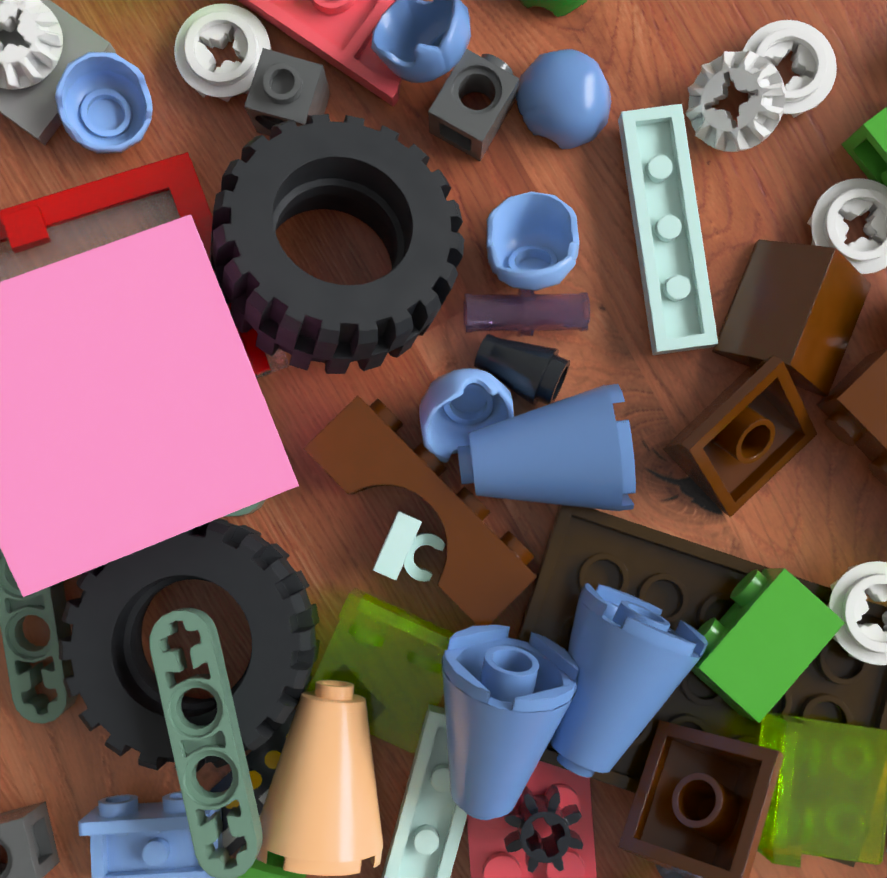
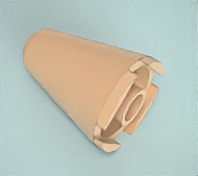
M318 680L315 684V690L301 693L260 815L263 844L257 860L266 864L269 851L284 856L283 870L297 874L317 876H342L360 873L361 860L370 858L373 868L380 865L383 837L366 698L354 694V684L337 680Z

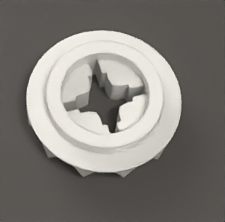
M0 0V31L4 29L5 31L13 32L17 27V31L30 46L28 49L21 44L19 46L8 44L4 48V44L0 41V88L16 90L31 87L44 80L53 71L60 59L63 48V35L60 24L54 13L40 0Z
M220 3L203 7L186 19L177 34L174 55L177 68L185 82L203 98L208 95L228 102L233 96L249 93L262 49H272L265 27L253 13L237 5ZM234 39L232 47L236 56L242 60V63L237 60L235 63L225 60L221 67H217L215 70L216 60L206 46L212 49L214 46L224 49L228 42H232Z
M780 20L769 23L757 30L742 50L746 52L752 51L769 60L774 66H778L782 59L790 51H793L791 69L794 73L799 74L800 77L793 76L785 84L786 97L783 114H791L793 118L814 107L816 108L829 94L835 82L837 64L834 51L825 36L806 23L795 20ZM748 92V101L749 98L758 96V93L751 94Z
M724 51L722 56L710 63L701 65L700 74L695 82L687 88L689 102L688 110L685 114L691 121L692 127L695 130V136L709 146L726 152L744 151L763 142L780 122L785 107L784 82L779 71L766 58L752 51ZM730 80L734 82L736 89L740 92L758 93V96L751 97L748 102L739 105L738 127L736 120H733L729 111L712 108V105L718 104L719 100L728 97Z
M862 178L848 179L830 187L816 200L817 203L813 213L807 222L811 226L813 238L811 245L837 248L861 274H874L886 268L887 187L879 182ZM867 211L871 212L865 219L867 223L863 228L864 233L869 236V239L860 237L846 245L844 241L847 239L845 235L849 230V226L843 219L852 221Z
M872 561L848 567V571L839 580L830 585L832 593L827 606L845 622L832 638L852 658L869 664L887 665V611L882 615L885 631L878 624H857V621L862 619L861 616L869 610L866 594L874 602L887 601V562Z

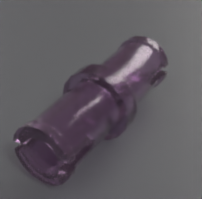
M519 289L518 294L472 295L471 293H465L463 303L465 333L518 331L520 337H532L534 331L579 330L580 332H586L590 322L589 296L587 292L575 294H534V291Z

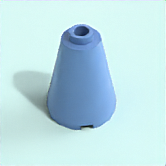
M619 384L602 385L469 432L470 445L457 447L461 484L474 483L476 496L611 511L633 509L634 503L627 495L636 493L635 459L629 420L616 421L612 404L625 402Z
M589 583L584 584L578 598L568 647V653L578 666L577 691L550 740L551 746L558 752L557 761L567 770L583 777H592L594 772H610L702 657L708 645L705 637L682 620H680L676 631L669 628L670 623L660 616L663 611L662 609L628 593L600 584L595 591Z
M502 625L472 626L455 632L449 639L448 649L445 650L442 657L451 796L453 801L469 816L480 820L502 817L513 810L577 691L578 666L576 661L563 647L545 636L531 632L529 643L508 638L510 627Z

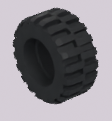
M329 114L308 115L306 124L302 126H297L294 120H287L272 126L269 141L263 135L255 136L242 148L241 160L237 159L230 162L222 176L221 192L217 193L215 197L210 263L213 270H215V276L226 303H231L230 313L235 326L241 333H247L253 328L258 333L256 347L271 357L279 348L292 355L289 363L290 366L303 370H308L310 362L316 361L325 363L326 374H345L350 362L357 361L359 368L366 371L381 366L387 353L392 357L398 358L412 347L418 335H424L433 322L458 276L456 268L463 258L464 238L460 233H457L463 220L458 203L455 200L446 201L451 186L439 169L434 172L428 169L426 165L430 157L414 143L410 148H407L398 141L399 133L382 125L380 131L364 126L365 119L345 115L344 122H331ZM328 209L350 214L366 223L377 233L387 248L392 270L380 279L359 285H339L322 281L300 269L287 256L277 239L276 229L289 218L310 210Z
M216 519L82 573L76 582L78 587L83 590L80 598L67 601L61 619L65 623L73 624L71 636L59 639V660L71 659L74 674L62 680L69 698L79 693L88 709L78 716L88 730L92 731L100 725L103 726L111 734L106 740L105 746L119 756H122L131 748L141 752L138 759V765L158 771L167 762L175 763L156 675L151 670L143 651L142 624L147 608L158 592L175 582L196 579L212 582L226 590L240 605L247 618L252 638L251 658L244 674L231 688L244 751L249 749L255 751L265 743L292 713L299 702L301 693L306 692L312 679L310 675L314 662L318 659L320 640L316 639L315 625L319 623L317 606L310 603L306 588L310 585L301 570L296 572L287 561L290 555L277 543L270 544L261 538V532L246 525L238 526L228 523V520ZM183 696L181 710L184 717L190 723L207 725L215 719L217 702L214 697L198 699ZM207 756L199 761L196 772L206 763L212 762L216 768L225 766L228 763L220 757Z

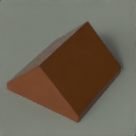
M759 239L754 245L718 335V344L714 346L712 352L748 367L775 355L784 361L795 386L826 397L832 387L871 284L837 248Z
M773 355L745 370L663 450L722 512L731 517L817 435V432L784 361Z
M660 720L618 847L687 878H749L784 755L778 750Z

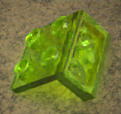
M354 588L348 594L338 616L340 621L308 691L315 690V684L318 680H337L354 684V694L366 698L370 734L410 753H415L428 705L438 706L444 693L442 657L445 650L448 649L449 639L454 632L358 588Z
M768 712L761 722L759 746L778 750L784 755L757 851L772 864L800 867L802 854L874 865L881 864L884 857L887 825V730Z

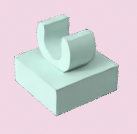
M398 510L375 561L373 571L397 580L404 564L407 573L415 580L430 581L433 575L432 572L415 564L414 553L423 545H429L443 551L446 544L435 534H417L422 521Z

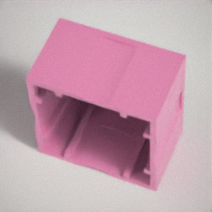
M191 214L0 282V549L23 597L299 486Z

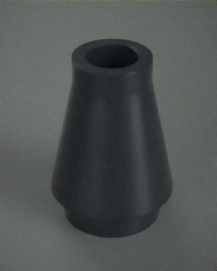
M487 334L477 352L474 367L492 374L506 387L535 406L538 401L547 405L554 403L568 373L570 360L558 356L559 349L502 339Z

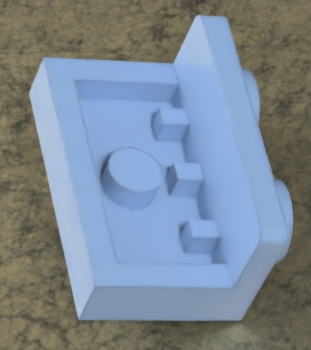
M181 791L164 795L162 802L138 803V796L130 794L106 797L99 800L98 806L78 821L79 836H90L91 878H215L208 875L200 867L195 856ZM221 808L218 810H204L207 817L220 810L222 819ZM223 833L213 843L215 849L223 848Z

